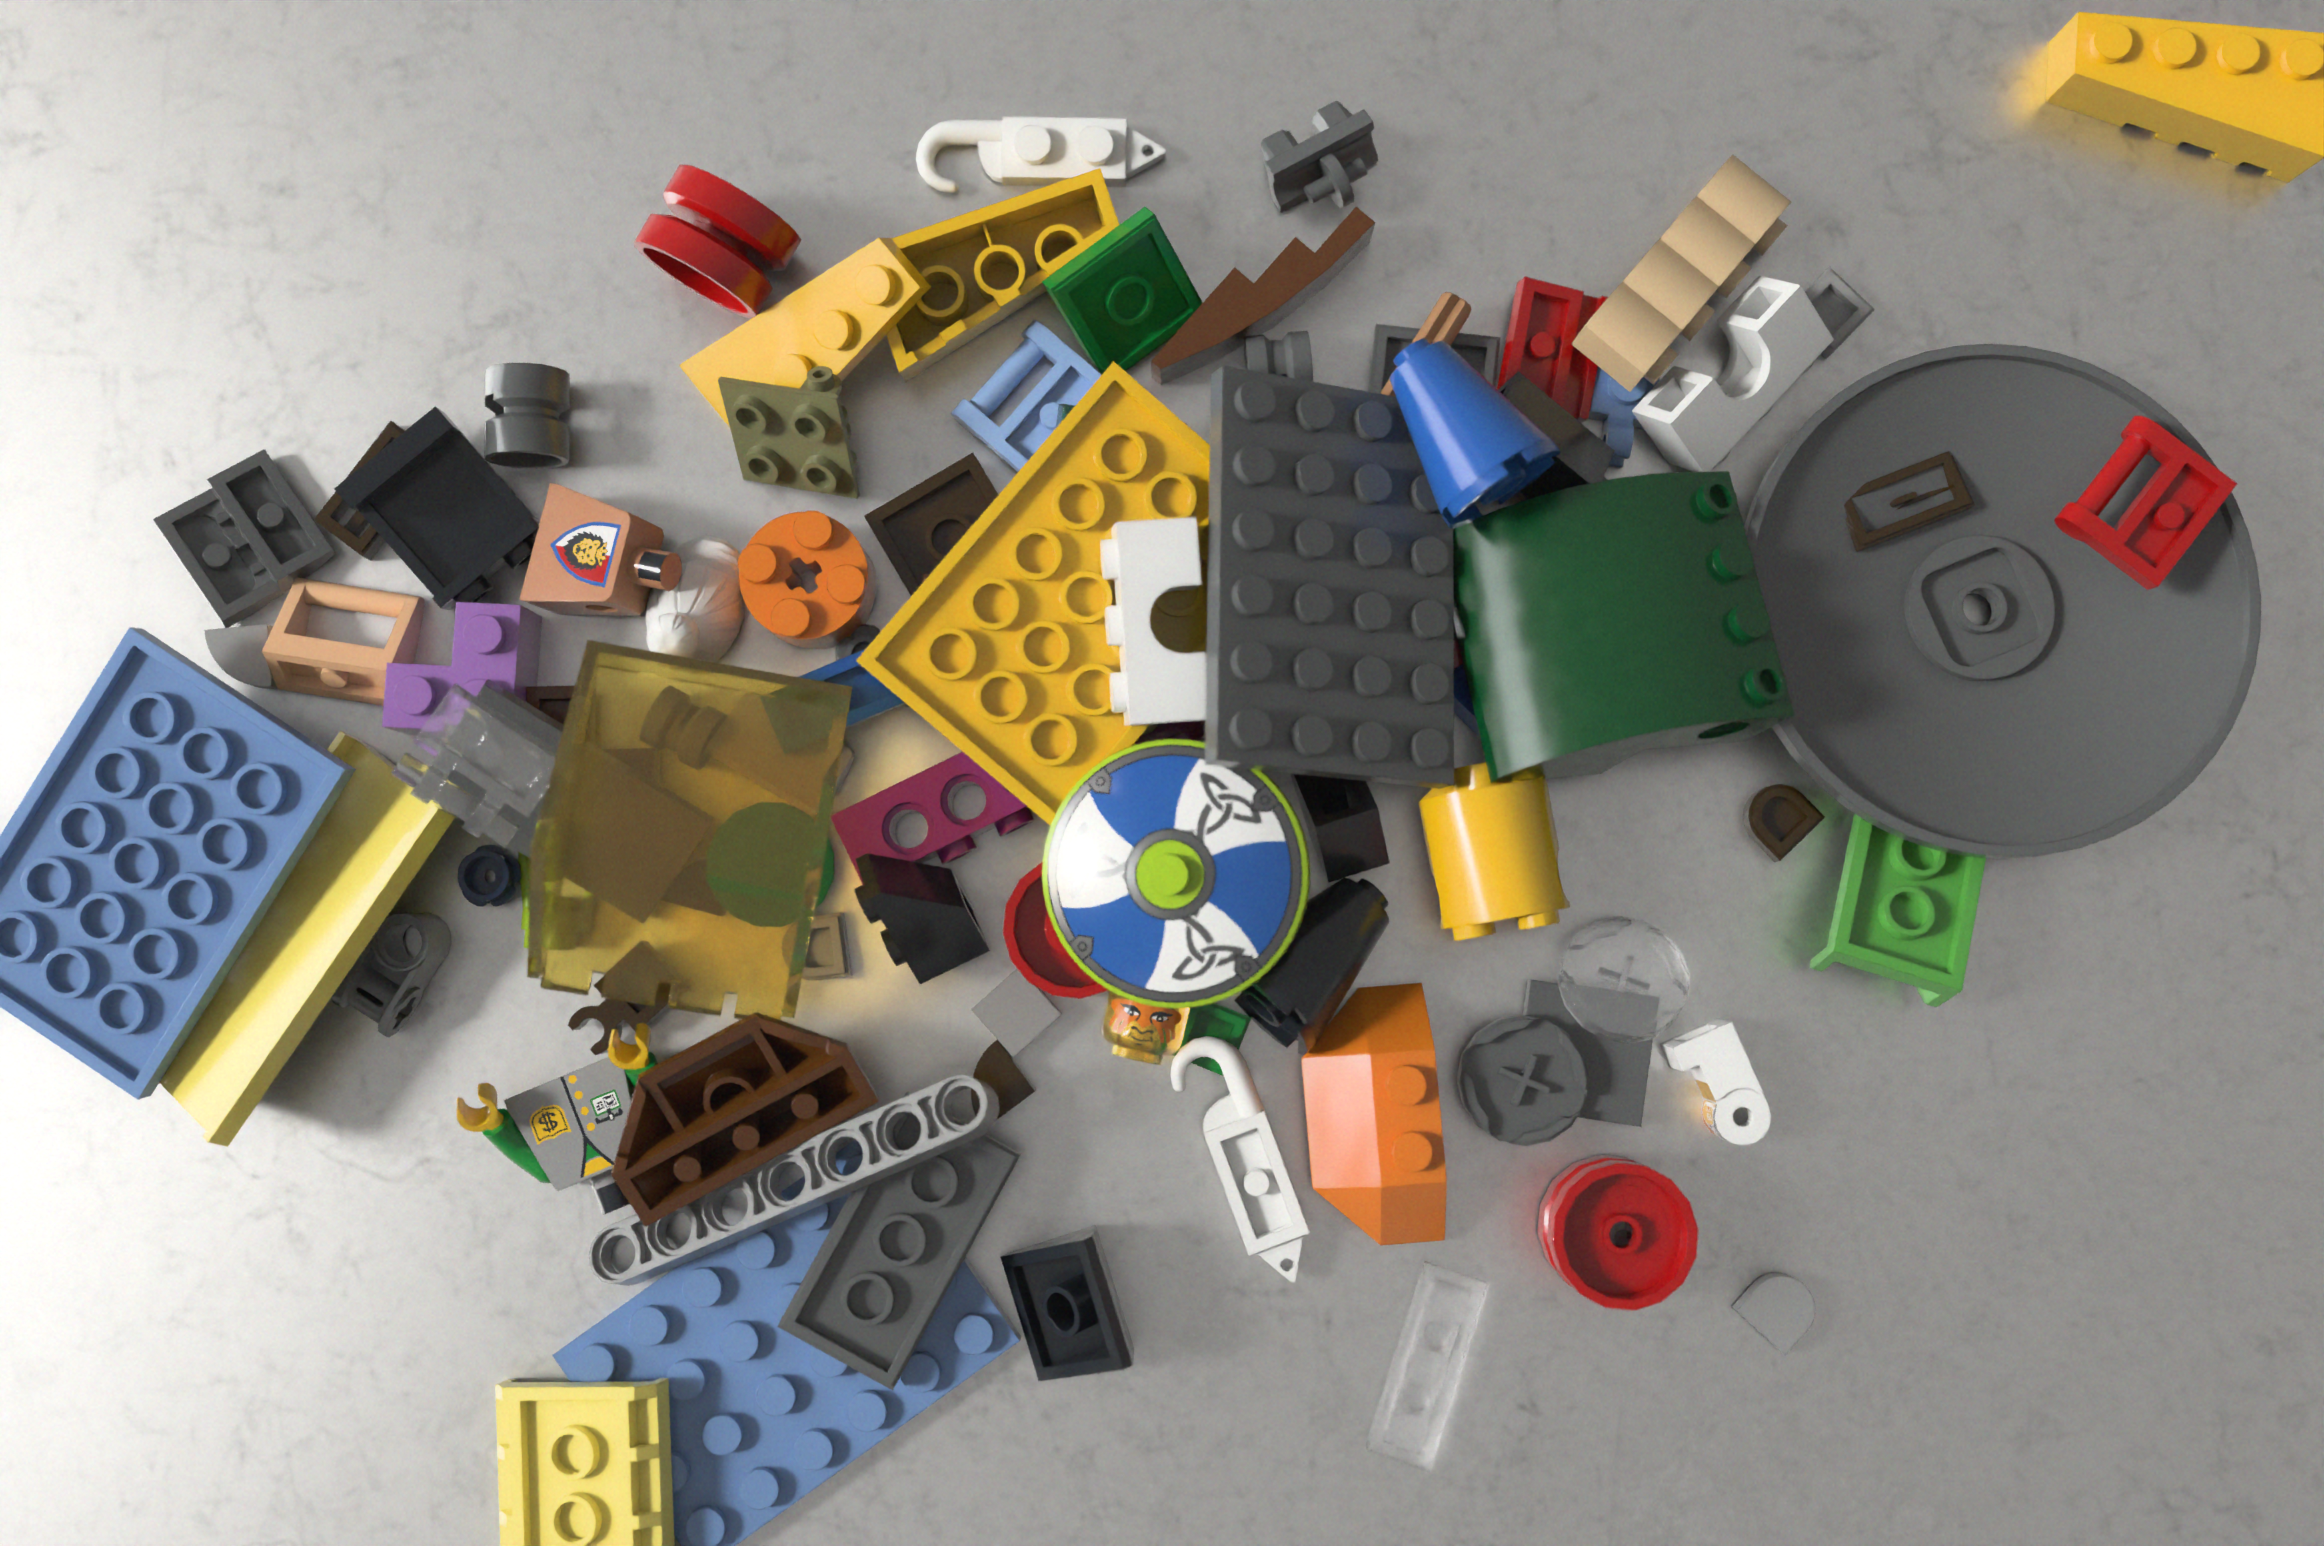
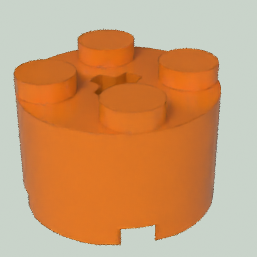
M809 510L777 517L756 532L738 558L739 585L748 610L760 624L782 641L798 647L828 649L837 646L840 640L849 637L859 626L866 625L877 592L876 570L871 558L856 537L837 520L819 511ZM811 570L817 575L815 582L818 588L814 592L807 593L801 587L803 584L801 576Z

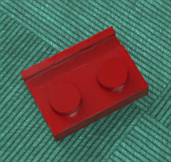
M1524 277L1517 282L1497 390L1519 371L1580 423L1588 420L1598 366L1575 348L1572 342L1608 297L1601 296L1596 298L1584 295V291L1529 277Z

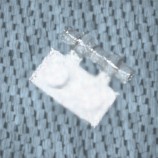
M455 683L413 741V743L436 757L432 764L427 766L406 752L391 774L412 787L413 790L410 795L426 805L432 800L463 820L465 823L461 828L478 839L484 834L505 848L520 826L499 813L504 803H507L528 817L563 770L569 758ZM453 769L487 790L481 800L447 779Z

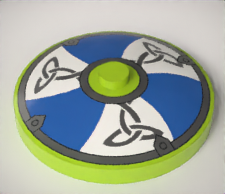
M1181 739L1156 740L1134 745L1111 755L1089 770L1070 790L1058 808L1046 839L1042 868L1043 892L1047 911L1061 943L1072 959L1084 972L1108 990L1141 1004L1163 1008L1197 1007L1220 1001L1244 990L1269 971L1286 952L1300 927L1307 907L1311 875L1309 850L1301 822L1292 804L1279 786L1261 770L1205 765V743Z

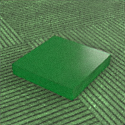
M1143 207L1042 281L1093 368L1101 375L1113 361L1124 371L1128 370L1173 337L1203 303L1157 217L1147 207Z

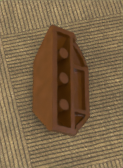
M754 1012L638 1074L611 1175L643 1225L647 1227L879 1102V1096L847 1043Z

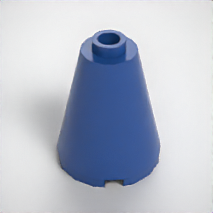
M1423 338L1407 346L1395 357L1393 362L1397 368L1391 374L1390 382L1440 514L1449 528H1458L1483 516L1476 506L1479 503L1488 505L1497 500L1502 505L1546 472L1554 463V460L1551 458L1552 456L1560 455L1561 451L1543 430L1445 341H1437L1430 344L1426 338Z

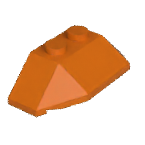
M1422 983L1357 988L1329 1022L1317 1044L1301 1057L1312 1188L1380 1245L1445 1240L1447 1177L1435 1047Z

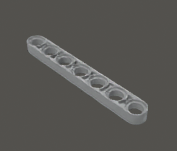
M957 1075L944 1079L820 1133L647 1227L643 1225L637 1214L607 1226L596 1235L591 1243L589 1251L590 1267L594 1275L602 1282L626 1286L639 1284L981 1137L997 1121L999 1113L998 1097L991 1086L974 1077ZM972 1088L980 1098V1110L972 1122L960 1126L954 1121L951 1114L952 1101L962 1090ZM913 1113L921 1123L920 1139L909 1150L901 1151L893 1140L894 1126L901 1117ZM849 1139H856L863 1150L862 1163L857 1171L851 1175L844 1176L836 1167V1153L842 1143ZM797 1163L805 1173L804 1189L799 1196L787 1201L779 1191V1178L785 1168ZM740 1188L748 1199L747 1212L740 1222L730 1225L725 1221L722 1214L723 1201L729 1192ZM678 1213H684L691 1222L690 1238L681 1248L673 1249L667 1241V1226L672 1217ZM623 1237H628L635 1247V1258L630 1268L619 1274L612 1266L611 1252L617 1241Z

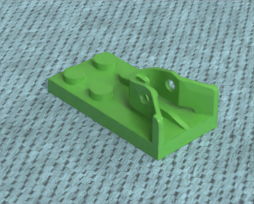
M1854 813L1827 947L1810 960V969L1821 972L1834 962H1838L1915 986L1926 1005L1935 1008L1940 1006L1963 989L1986 858L1967 857L1937 851L1909 842L1868 823Z

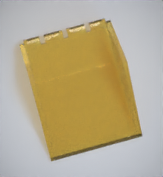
M587 640L531 846L527 977L541 979V989L588 996L593 973L605 974L601 998L655 1006L659 983L671 985L668 1008L721 1016L724 996L727 993L738 995L734 1018L743 1019L754 1012L781 1020V1016L795 1018L818 897L852 687Z

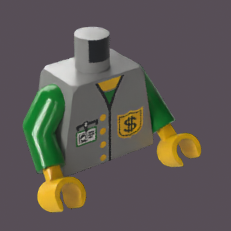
M638 1023L635 1033L637 1044L631 1045L624 1043L619 1037L618 1030L613 1029L607 1058L505 1099L504 1103L507 1109H498L495 1087L490 1083H481L478 1085V1097L486 1106L472 1108L465 1103L464 1099L458 1097L457 1121L465 1130L482 1132L505 1157L541 1183H552L553 1187L558 1191L589 1179L603 1215L629 1205L630 1203L611 1173L638 1074L659 1064L655 1055L649 1051L652 1036L651 1029L645 1023Z

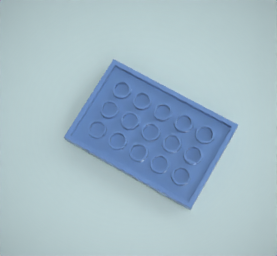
M129 627L0 835V1007L137 1100L151 1096L356 769L146 630Z
M856 1139L836 1153V1167L844 1176L851 1175L857 1171L862 1163L863 1150ZM805 1175L780 1192L784 1199L789 1201L800 1195L804 1189ZM850 1193L674 1268L553 1354V1357L570 1382H648L659 1378L669 1379L674 1536L681 1546H736L1020 1341L1021 1335L967 1257L963 1260L893 1390L777 1327Z

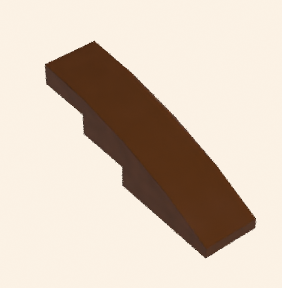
M1356 206L1315 253L1295 237L1255 283L1234 267L1152 359L1151 377L1160 385H1163L1213 363L1243 346L1244 336L1261 335L1276 326L1325 288L1370 243L1375 222Z

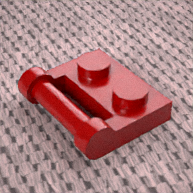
M2138 415L2134 416L2121 432V438L2124 441L2076 503L2068 502L2054 519V522L2062 532L2073 539L2086 543L2145 589L2150 590L2159 587L2237 483L2162 426L2149 418ZM2144 456H2152L2161 463V466L2112 528L2098 516Z

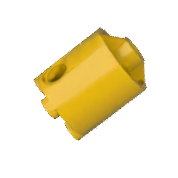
M1486 762L1455 768L1454 785L1441 789L1432 788L1418 802L1430 871L1433 874L1439 895L1441 929L1452 928L1454 941L1492 935L1496 933L1494 921L1517 917L1520 930L1559 923L1558 910L1570 908V903L1564 894L1559 877V844L1547 779L1538 778L1491 783Z

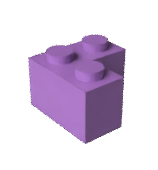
M456 602L451 666L387 663L382 727L408 735L450 737L488 679L526 702V687L537 686L542 616L522 605Z

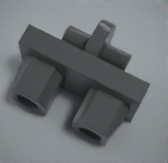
M1334 101L1317 110L1315 116L1311 119L1313 133L1315 134L1311 138L1298 144L1290 131L1281 129L1262 140L1260 145L1272 200L1281 213L1306 199L1313 204L1328 195L1341 209L1354 202L1351 183L1366 176V167L1378 162V154L1372 139L1374 123L1365 109L1352 115L1340 102Z

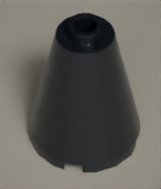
M1343 878L1310 898L1307 902L1300 927L1286 952L1260 979L1242 990L1241 994L1234 1001L1262 1030L1281 1045L1288 1048L1297 1040L1298 1054L1305 1055L1319 1041L1388 926L1389 917L1384 910L1388 906L1386 897L1374 884L1366 879L1361 878L1358 882H1355L1352 879Z

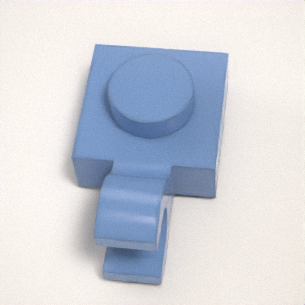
M1598 367L1588 419L1604 421L1601 440L1614 450L1608 466L1622 468L1624 459L1630 458L1634 427L1644 429L1632 410L1654 388L1659 379L1654 384H1651L1643 377L1633 390L1629 392Z

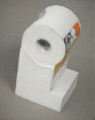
M1717 1018L1660 1043L1670 1068L1682 1072L1690 1069L1704 1099L1701 1111L1703 1122L1711 1133L1732 1144L1743 1146L1754 1144L1765 1136L1770 1128V1108L1731 1021Z

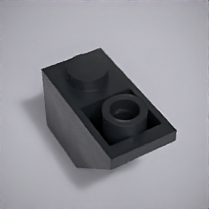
M869 853L856 858L863 885L854 889L858 902L871 924L879 920L883 922L886 929L881 931L880 934L892 961L896 966L907 962L919 984L927 982L990 951L975 911L950 868Z

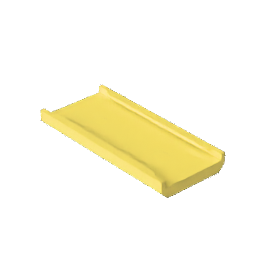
M343 731L338 733L327 751L355 768V772L159 1082L206 1130L203 1138L209 1143L225 1147L230 1145L456 817V814L417 792L416 789L419 784L382 754Z
M659 1378L648 1382H518V1379H508L496 1384L501 1546H675L668 1378Z

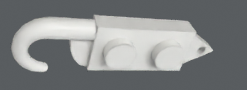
M1002 116V120L953 119L936 124L926 131L919 142L916 161L919 173L927 184L939 191L951 193L958 190V183L944 178L935 167L936 153L947 145H978L980 160L985 172L992 180L1003 183V185L1048 186L1101 168L1107 187H1126V179L1163 160L1166 157V150L1127 126V118ZM1145 150H1151L1153 154L1151 156H1145L1143 155V152Z

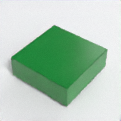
M1217 1003L1188 1007L1185 1009L1168 1054L1176 1056L1180 1048L1192 1039L1205 1036L1222 1038L1239 1050L1251 1017ZM1199 1057L1191 1062L1224 1076L1220 1065L1212 1058Z

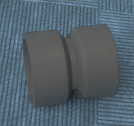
M503 363L487 367L485 370V407L494 412L495 417L487 420L484 425V459L489 463L499 466L523 469H548L567 465L569 462V426L559 420V415L570 409V374L566 370L554 366L535 363Z

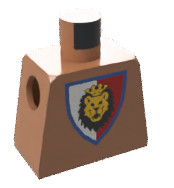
M550 483L519 600L560 615L638 616L646 608L651 588L671 591L677 586L681 577L682 563L678 554L661 550L664 539L662 528L629 512L559 484Z

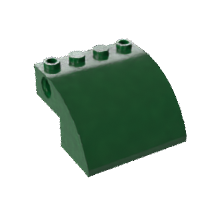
M1729 471L1647 474L1574 486L1500 508L1478 517L1468 524L1453 529V621L1491 783L1602 774L1643 749L1744 742L1783 720L1795 716Z

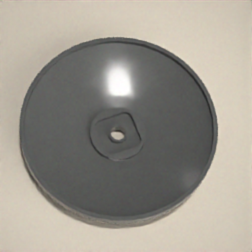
M1959 345L1926 351L1901 359L1862 377L1835 395L1813 414L1782 448L1759 486L1744 525L1795 716L1774 725L1772 729L1790 755L1813 781L1841 805L1868 823L1892 835L1933 850L1967 857L1994 859L2037 857L2078 849L2111 838L2143 822L2174 800L2199 776L2214 758L2232 730L2247 697L2256 666L2261 633V593L2257 563L2247 526L2232 492L2159 587L2150 590L2145 589L2086 543L2073 539L2062 532L2054 522V519L2068 502L2076 503L2124 441L2121 438V432L2134 416H2144L2153 420L2217 468L2191 433L2154 399L2112 373L2091 363L2061 353L2017 345ZM1949 451L1950 455H1953L1975 506L1936 523L1856 552L1845 520L1847 514L1844 508V504L1852 495L1869 481ZM2145 455L2098 517L2113 528L2161 466V463L2152 456ZM1939 465L1854 497L1851 500L1866 533L1954 500V497L1949 489L1898 510L1896 509L1902 505L1890 506V502L1895 498L1911 492H1916L1918 497L1933 490L1949 487L1943 466ZM1967 594H1980L1989 602L1992 613L1987 625L1974 624L1966 617L1963 610V602Z

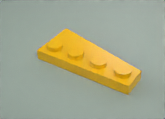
M877 238L679 366L729 426L718 384L720 376L800 389L807 379L809 370L818 366H826L842 382L931 286L891 238Z

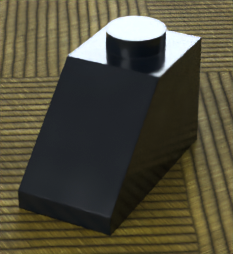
M1290 773L1312 844L1328 883L1390 863L1379 810L1366 781Z

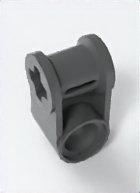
M429 912L393 914L387 917L333 994L332 1002L341 1008L352 1006L377 1022L378 1032L386 1037L396 1034L416 1010L423 991L444 958L448 955L451 947V933L447 924L439 916ZM410 925L419 931L422 938L421 949L414 958L405 951L403 946V935Z

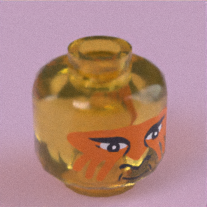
M1108 990L1100 1034L1104 1040L1113 1044L1111 1054L1161 1065L1163 1055H1174L1180 1050L1190 1007L1163 1008L1145 1005L1126 999Z

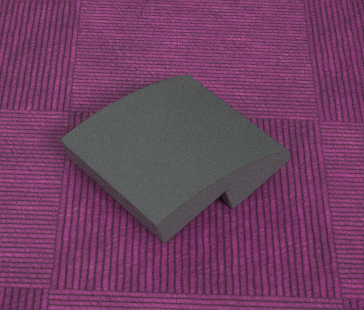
M265 449L208 478L207 481L211 489L153 519L157 528L225 628L231 627L263 608L291 589L296 578H307L335 555L333 548Z

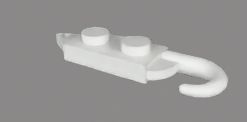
M1205 1036L1192 1039L1180 1048L1172 1061L1170 1075L1173 1088L1177 1092H1182L1185 1089V1072L1187 1067L1193 1060L1199 1057L1212 1058L1220 1065L1230 1094L1219 1099L1208 1109L1203 1119V1134L1248 1255L1256 1253L1293 1283L1296 1281L1303 1236L1310 1232L1247 1062L1237 1047L1222 1038ZM1284 1259H1291L1293 1261L1291 1267L1284 1268L1281 1266V1262Z

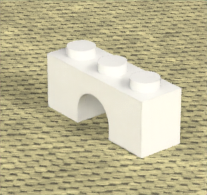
M1759 275L1717 319V322L1728 338L1730 347L1728 363L1721 376L1715 380L1713 377L1673 366L1632 410L1668 463L1693 472H1711L1715 466L1722 463L1728 457L1731 449L1743 436L1770 412L1773 404L1786 390L1812 367L1815 359L1834 340L1801 285Z
M1197 517L1116 522L1111 528L1112 539H1102L1100 544L1103 580L1114 579L1116 606H1105L1107 645L1119 646L1121 672L1110 673L1112 713H1124V726L1204 721L1206 716V652H1172L1156 640L1150 627L1151 608L1160 595L1171 591L1194 590L1201 585Z

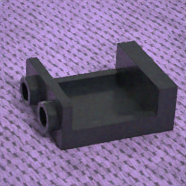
M436 406L334 488L351 509L359 511L433 594L434 597L432 599L441 609L451 610L456 606V602L477 603L493 588L487 579L504 565L508 564L512 570H515L526 563L531 557L540 523L536 516L484 459L447 414Z

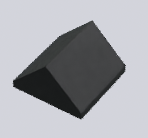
M1096 1225L1000 1256L1038 1381L1124 1370L1133 1365L1134 1346Z

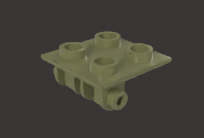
M818 366L809 370L807 379L800 389L720 376L718 384L743 480L855 499L859 498L860 491L855 472L858 460L856 453L850 449L849 439L852 431L848 423L847 409L841 405L839 396L842 391L841 379L833 374L829 367Z

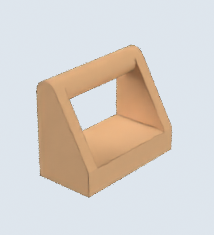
M296 578L262 650L277 688L384 706L387 663H415L425 608L424 598ZM312 605L397 618L384 649L306 637Z

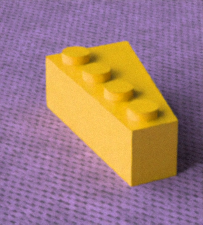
M2078 12L2049 42L2045 102L2120 127L2129 123L2156 132L2155 139L2177 146L2181 142H2186L2215 152V159L2236 166L2246 162L2269 170L2267 174L2269 177L2289 183L2324 159V33Z
M1101 168L891 238L931 286L886 334L898 371L905 382L1045 293L1047 289L1042 283L1043 280L1119 226Z

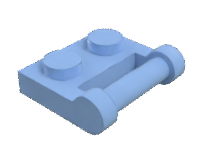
M1033 320L1022 332L1021 335L1024 341L970 401L963 399L951 412L952 416L967 431L984 442L1017 472L1020 471L1101 376L1096 369L1037 320ZM1042 357L1049 359L1054 364L1052 369L1004 423L998 427L989 419V416Z

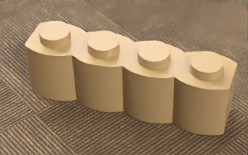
M1732 155L1594 313L1574 339L1572 345L1629 392L1633 390L1643 377L1651 384H1654L1679 355L1669 347L1678 335L1681 334L1691 341L1715 312L1706 302L1716 291L1727 298L1752 269L1743 261L1753 248L1763 256L1785 230L1787 225L1778 217L1791 201L1736 156Z

